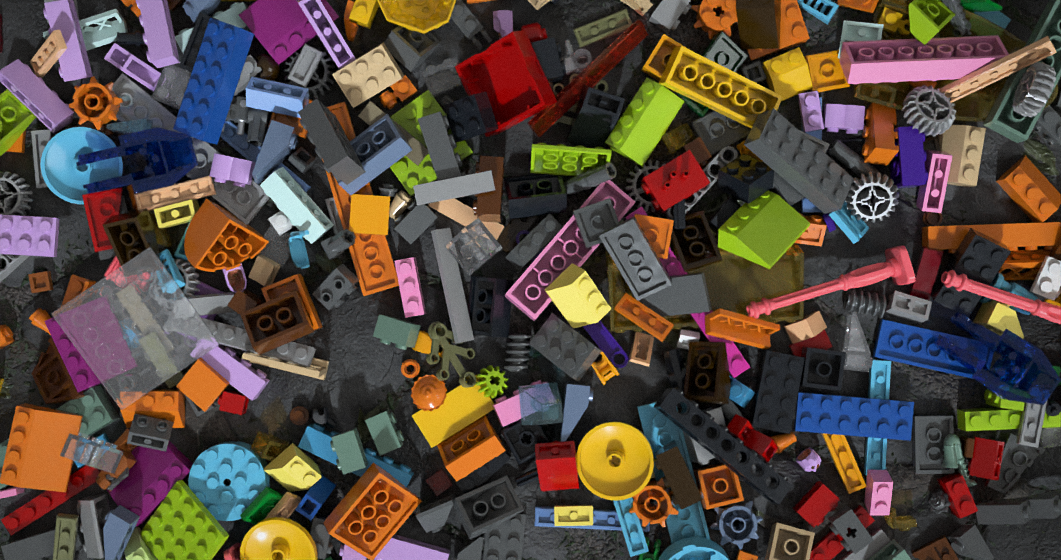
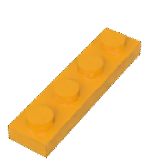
M821 433L847 493L851 494L867 487L845 435Z

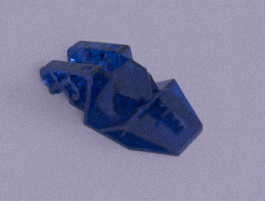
M158 127L118 136L121 146L77 156L78 162H76L77 166L119 156H128L137 152L145 156L147 165H145L144 171L140 170L127 175L85 184L83 187L87 189L88 194L131 184L134 194L171 186L199 164L190 135Z
M955 312L950 321L985 345L993 353L996 352L1000 355L993 367L989 370L985 360H979L968 353L967 350L958 348L948 338L940 334L934 342L937 348L973 372V379L1004 400L1044 405L1061 381L1042 350L1008 329H1005L1000 337L986 327L973 323L965 314Z

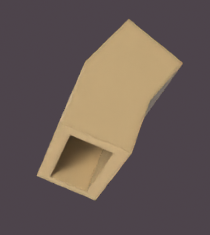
M261 254L257 256L248 277L263 286H269L273 284L281 265Z

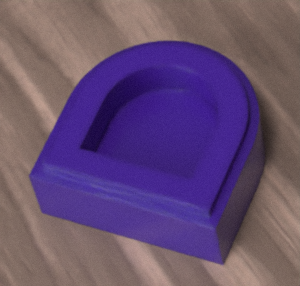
M826 213L822 216L830 233L836 230L833 219L829 216L830 213Z

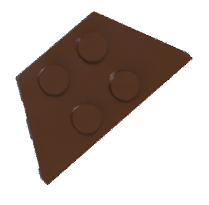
M50 337L48 342L51 344L47 352H42L39 362L32 372V376L45 403L53 405L83 398L85 396L84 392H77L52 337Z

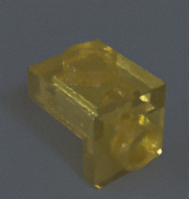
M891 506L890 514L884 515L886 523L893 529L909 531L911 530L910 527H917L915 518L912 516L897 517L896 509Z

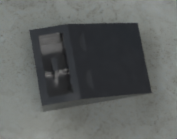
M584 85L566 140L589 148H604L605 142L620 116L625 99L618 95Z

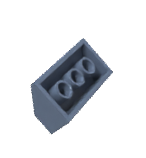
M388 114L350 141L366 172L348 185L341 180L337 182L347 193L353 195L413 150Z

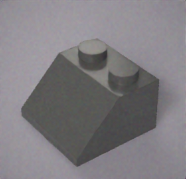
M402 26L393 29L385 41V45L391 55L410 72L419 67L441 43L431 32L423 34L408 30Z

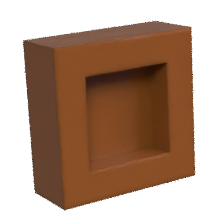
M50 271L28 274L31 293L53 290Z

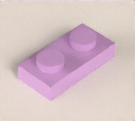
M818 91L798 94L803 132L823 130L824 124Z

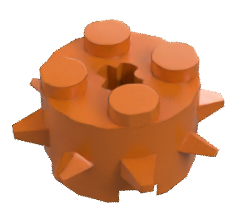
M702 0L700 5L691 6V9L697 12V22L693 25L694 28L702 27V30L708 33L709 39H712L718 32H723L728 37L731 36L730 27L734 22H738L736 0ZM715 10L719 11V13H720L719 17H718V16H715V15H716Z
M93 76L89 84L74 87L76 90L73 95L74 102L69 104V108H73L80 117L78 124L81 125L86 121L94 123L97 130H101L102 124H107L111 120H117L116 115L123 99L118 98L112 90L114 84L112 81L103 86Z
M662 478L659 481H649L642 491L633 496V507L629 509L630 513H636L638 518L642 519V526L644 527L649 522L650 524L659 523L662 527H665V519H667L668 515H678L679 513L673 506L674 502L670 496L673 492L669 487L666 488ZM651 499L656 500V501H657V504H656V505H654V503L651 504V503H650V500H651Z

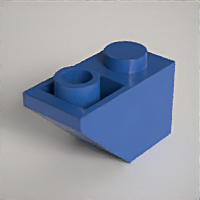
M322 475V478L309 489L295 510L309 520H312L328 499L336 484Z

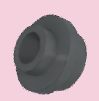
M383 183V186L378 188L380 195L395 196V193L398 192V188H394V184Z

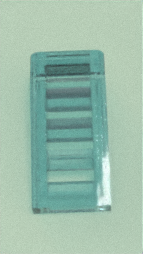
M144 118L107 124L106 128L113 132L151 136L153 121Z

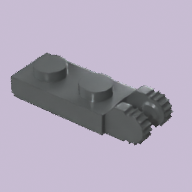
M457 0L451 19L469 41L471 40L480 51L483 47L475 36L480 33L488 43L492 39L462 0Z

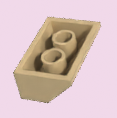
M952 125L941 135L938 134L940 150L952 155L947 184L962 187L977 186L986 128Z

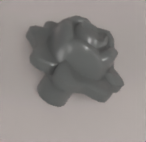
M943 491L933 493L931 499H929L930 510L935 511L936 514L947 512L948 506L951 505L948 494H944Z

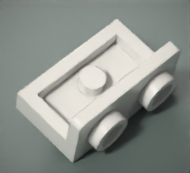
M1045 256L1030 292L1054 301L1061 293V261Z

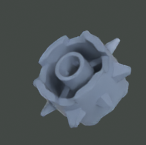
M751 500L745 504L737 502L714 508L717 512L716 523L711 525L710 528L720 532L722 535L720 544L722 546L730 541L733 544H737L739 549H742L743 544L749 542L750 538H759L755 531H757V523L762 521L763 517L755 516L751 511L753 505ZM738 519L740 522H737L738 525L734 526L733 522Z

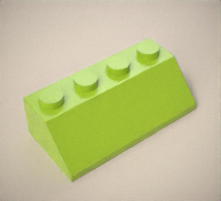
M646 78L605 143L616 153L643 167L684 104V100L663 85Z

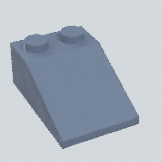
M271 120L252 172L255 183L260 184L291 154L292 150L296 149L298 139L294 127Z
M566 381L560 442L567 440L587 409L589 401L593 400V390L590 388L589 383Z

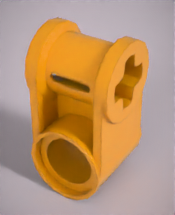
M419 330L415 348L412 349L429 354L432 344L429 334ZM438 351L439 357H442V352Z
M602 351L600 353L601 359L593 362L591 366L594 368V372L600 381L605 385L607 380L620 374Z

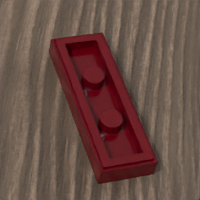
M922 247L915 271V282L911 285L909 295L929 301L942 259V250Z

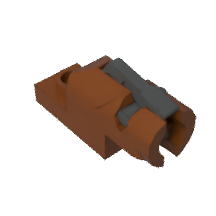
M128 428L102 456L107 465L101 470L95 480L104 490L112 491L129 475V470L137 461L131 453L137 445L127 444L130 431Z

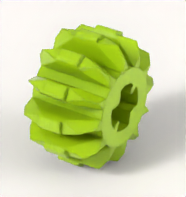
M492 365L487 366V369L482 368L480 370L481 374L476 376L480 381L476 382L475 385L481 387L478 392L484 391V397L491 396V398L503 395V390L508 387L504 383L508 381V378L503 377L506 371L499 372L500 367L496 366L493 368Z

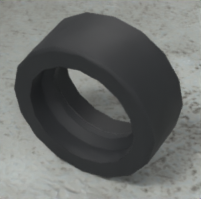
M729 197L708 221L709 227L718 234L719 228L741 205Z

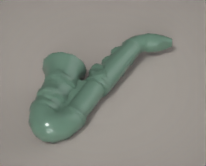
M948 434L944 439V448H942L944 459L941 466L958 468V472L963 475L967 486L977 485L974 480L969 479L970 475L967 473V463L963 457L959 437L955 434Z

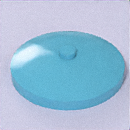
M73 127L59 132L47 143L41 157V172L48 188L59 198L74 204H84L82 195L116 189L122 177L123 162L116 144L104 133L87 127Z

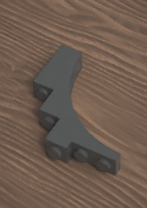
M1061 489L1019 498L982 500L976 504L978 524H1025L1030 519H1055L1061 514Z

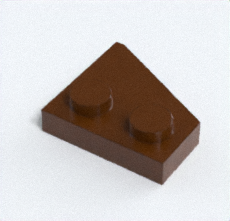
M945 535L911 551L912 555L920 560H959Z

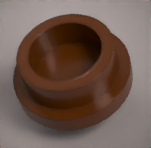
M925 211L923 214V222L926 226H939L942 222V213Z
M297 406L290 412V420L295 425H303L309 419V412L303 406Z

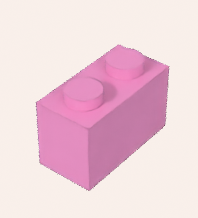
M868 470L864 504L869 515H889L893 480L887 470Z

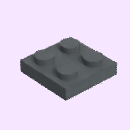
M610 198L573 211L586 249L603 243L599 234L619 224Z

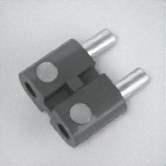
M240 96L233 97L225 121L229 122L231 120L238 123L237 134L244 135L245 124L248 123L249 107L246 106V97Z

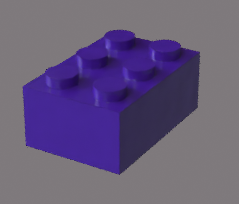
M913 126L894 129V132H898V138H894L895 145L899 146V152L889 162L890 179H893V185H897V188L925 185L928 180V171L925 169L924 162L927 159V154L923 149L925 133L919 134L918 129H912Z

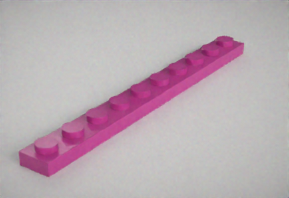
M641 206L625 218L627 220L634 217L635 214L647 215V213ZM669 247L668 258H659L669 276L687 274ZM712 310L710 312L692 313L691 316L709 342L725 343L728 368L733 378L750 368L733 341L705 334V315L713 312Z

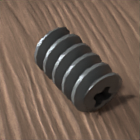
M852 288L848 289L844 295L843 309L849 305V311L856 307V312L860 313L863 308L865 315L871 310L872 316L879 312V318H882L886 310L887 301L884 294L878 295L877 292L870 294L868 290L862 291L859 288L856 290Z
M519 333L508 335V338L513 340V342L507 343V346L512 349L506 351L507 354L511 355V357L505 358V361L510 363V365L504 366L506 370L527 374L522 369L529 366L524 363V361L529 360V357L524 354L531 351L526 348V346L530 345V341L526 339L531 338L532 335Z

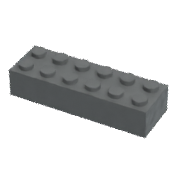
M774 108L758 114L744 145L824 214L841 210L854 178Z

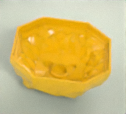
M377 0L388 22L423 34L448 23L457 1Z

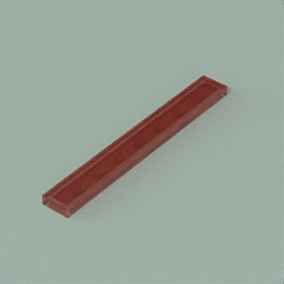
M637 19L555 96L557 100L555 104L538 112L527 123L535 136L538 138L542 136L579 101L584 85L595 86L648 36L642 21Z

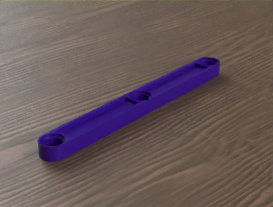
M526 230L519 232L516 237L517 244L520 243L519 237L521 234H529L530 232ZM542 248L530 261L533 263L544 249ZM601 321L583 326L615 367L622 368L628 363L627 354ZM616 354L624 355L625 360L622 364L614 362Z

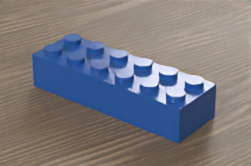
M213 18L209 19L173 130L201 141L218 144L254 33Z

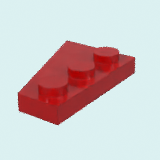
M122 187L82 195L95 252L113 249L103 224L112 216L120 214Z

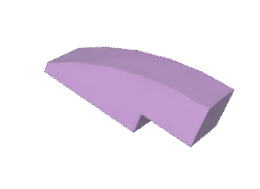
M116 43L113 44L104 58L154 92L165 78L159 71Z

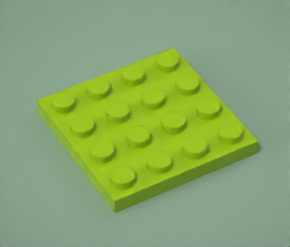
M427 90L392 115L391 118L427 147L418 118L441 112L443 116L446 114L430 91ZM451 129L448 130L449 135L452 134ZM465 141L456 143L457 147L454 148V151L459 153L461 161L473 153ZM429 153L419 166L407 156L402 157L390 166L411 197L415 195L414 185L430 183L437 179Z
M183 480L175 483L140 532L143 541L158 560H212L230 536Z

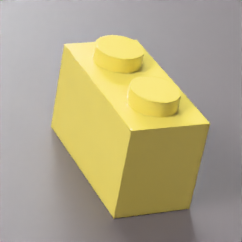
M191 199L154 209L158 227L169 228L191 222L199 210V204L197 200Z

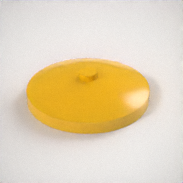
M606 422L594 427L583 437L576 454L577 472L583 484L592 493L607 500H624L635 496L647 485L654 469V453L649 440L639 429L624 422Z
M272 517L258 522L247 532L240 547V560H318V553L312 536L303 526L287 518Z

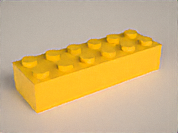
M683 46L674 47L659 81V84L751 129L758 114L773 108L777 111L783 99V96Z

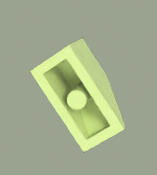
M136 527L124 550L125 558L127 560H157L156 556L143 541L140 535V527Z

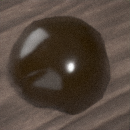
M261 53L257 55L259 60L257 67L263 68V72L260 75L261 79L275 81L280 74L278 63L269 54Z

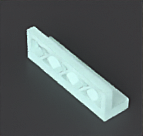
M117 9L79 20L86 51L117 41V32L128 33L126 21ZM112 17L117 19L115 21H107V19ZM93 23L99 24L96 27H89V25ZM49 31L43 32V37L47 39L50 36Z

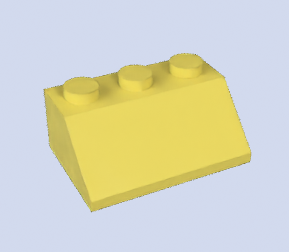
M573 263L545 289L548 296L573 329L597 323L611 310V307L587 272Z

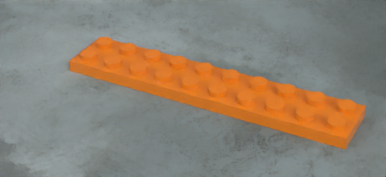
M346 102L328 106L327 108L336 115L349 141L353 140L356 134ZM326 171L343 230H349L351 195L338 184L331 172L328 173ZM370 182L354 193L374 195ZM354 233L356 236L355 244L350 246L349 250L363 296L399 286L396 267L386 235Z

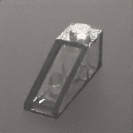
M847 312L843 352H846L844 369L869 372V368L872 367L873 358L870 357L869 346L856 312Z

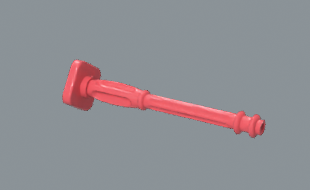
M904 245L888 248L885 250L886 262L867 265L845 275L841 274L837 279L772 299L763 297L760 302L751 301L746 306L749 317L753 316L757 319L760 314L765 313L769 315L771 311L837 290L847 291L848 289L871 285L889 277H892L895 285L914 283L915 274L908 251Z
M954 270L945 271L942 274L941 282L947 288L953 286L957 291L966 290L1029 311L1033 316L1061 324L1060 306L1043 302L1039 299L1031 300L971 280L965 274L957 275Z

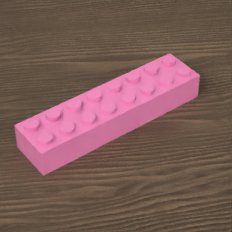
M998 35L932 38L926 45H923L916 39L843 42L839 62L848 84L957 80L1009 55Z
M611 180L601 183L580 208L610 198L618 221H620L635 204V201ZM573 215L508 290L505 297L530 319L535 321L552 301L545 289L572 263L581 267L600 244L585 248Z

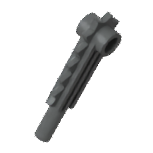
M942 0L955 14L950 20V24L953 26V35L955 37L970 36L971 23L965 18L966 14L962 11L961 1Z

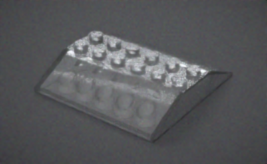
M151 247L51 313L121 410L220 344Z

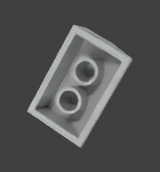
M107 493L88 496L78 500L77 512L81 517L80 530L84 535L83 548L87 552V558L101 559L105 557L103 527L106 523L105 516L110 511Z

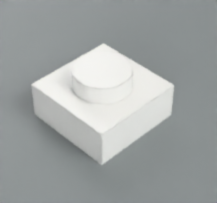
M282 211L268 218L279 236L294 227Z
M681 329L677 340V347L689 349V342H699L700 333Z

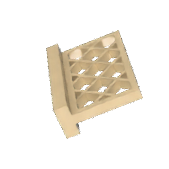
M244 352L242 355V359L249 360L251 363L325 380L329 365L328 360L313 357L308 368L252 352Z

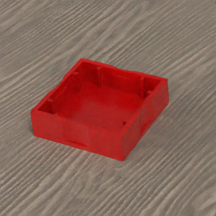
M525 30L509 33L491 44L485 51L475 54L455 66L465 91L469 96L487 91L499 129L486 133V137L500 134L557 102Z

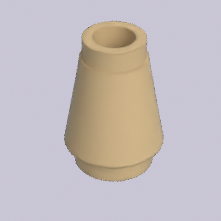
M401 190L393 198L390 204V217L392 219L403 213L413 201L406 192Z

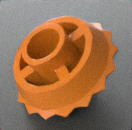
M425 374L423 377H419L411 388L413 403L417 405L418 409L423 411L429 410L432 412L434 409H439L447 397L445 382L439 381L434 374Z

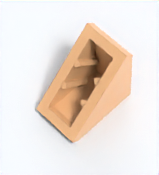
M817 310L784 326L791 343L794 344L815 337L826 329L827 326L820 311Z
M636 331L628 360L649 367L654 336Z

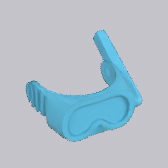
M308 230L290 232L288 240L292 261L296 267L301 269L310 267L303 239L304 235L309 234Z

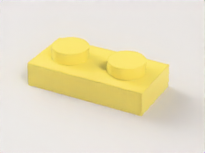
M554 505V525H593V505Z

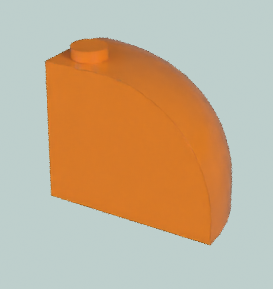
M206 199L188 226L184 250L190 264L199 270L215 272L216 270L225 269L227 271L241 266L240 263L249 257L251 259L254 258L265 248L269 241L234 214Z

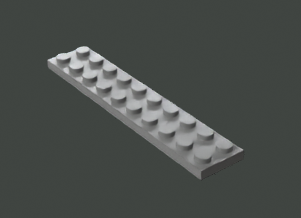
M122 73L112 87L117 97L123 99L116 115L117 119L191 180L209 176L214 153L222 154L208 142L173 130L177 117ZM212 177L216 190V195H212V197L246 225L250 223L270 198L253 179L251 185L245 184V188L234 186L233 181L227 180L226 184L215 182V178Z

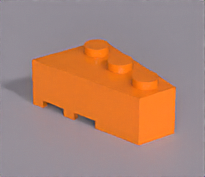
M872 102L868 109H865L864 120H866V126H864L862 134L863 138H865V144L862 146V155H864V163L887 166L899 152V146L895 145L894 138H898V132H894V125L897 124L896 107L891 104Z

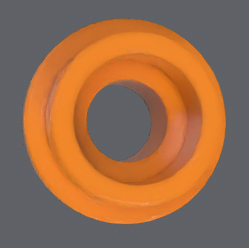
M407 359L401 365V372L407 378H414L420 372V365L414 359ZM408 365L414 366L413 372L407 370Z

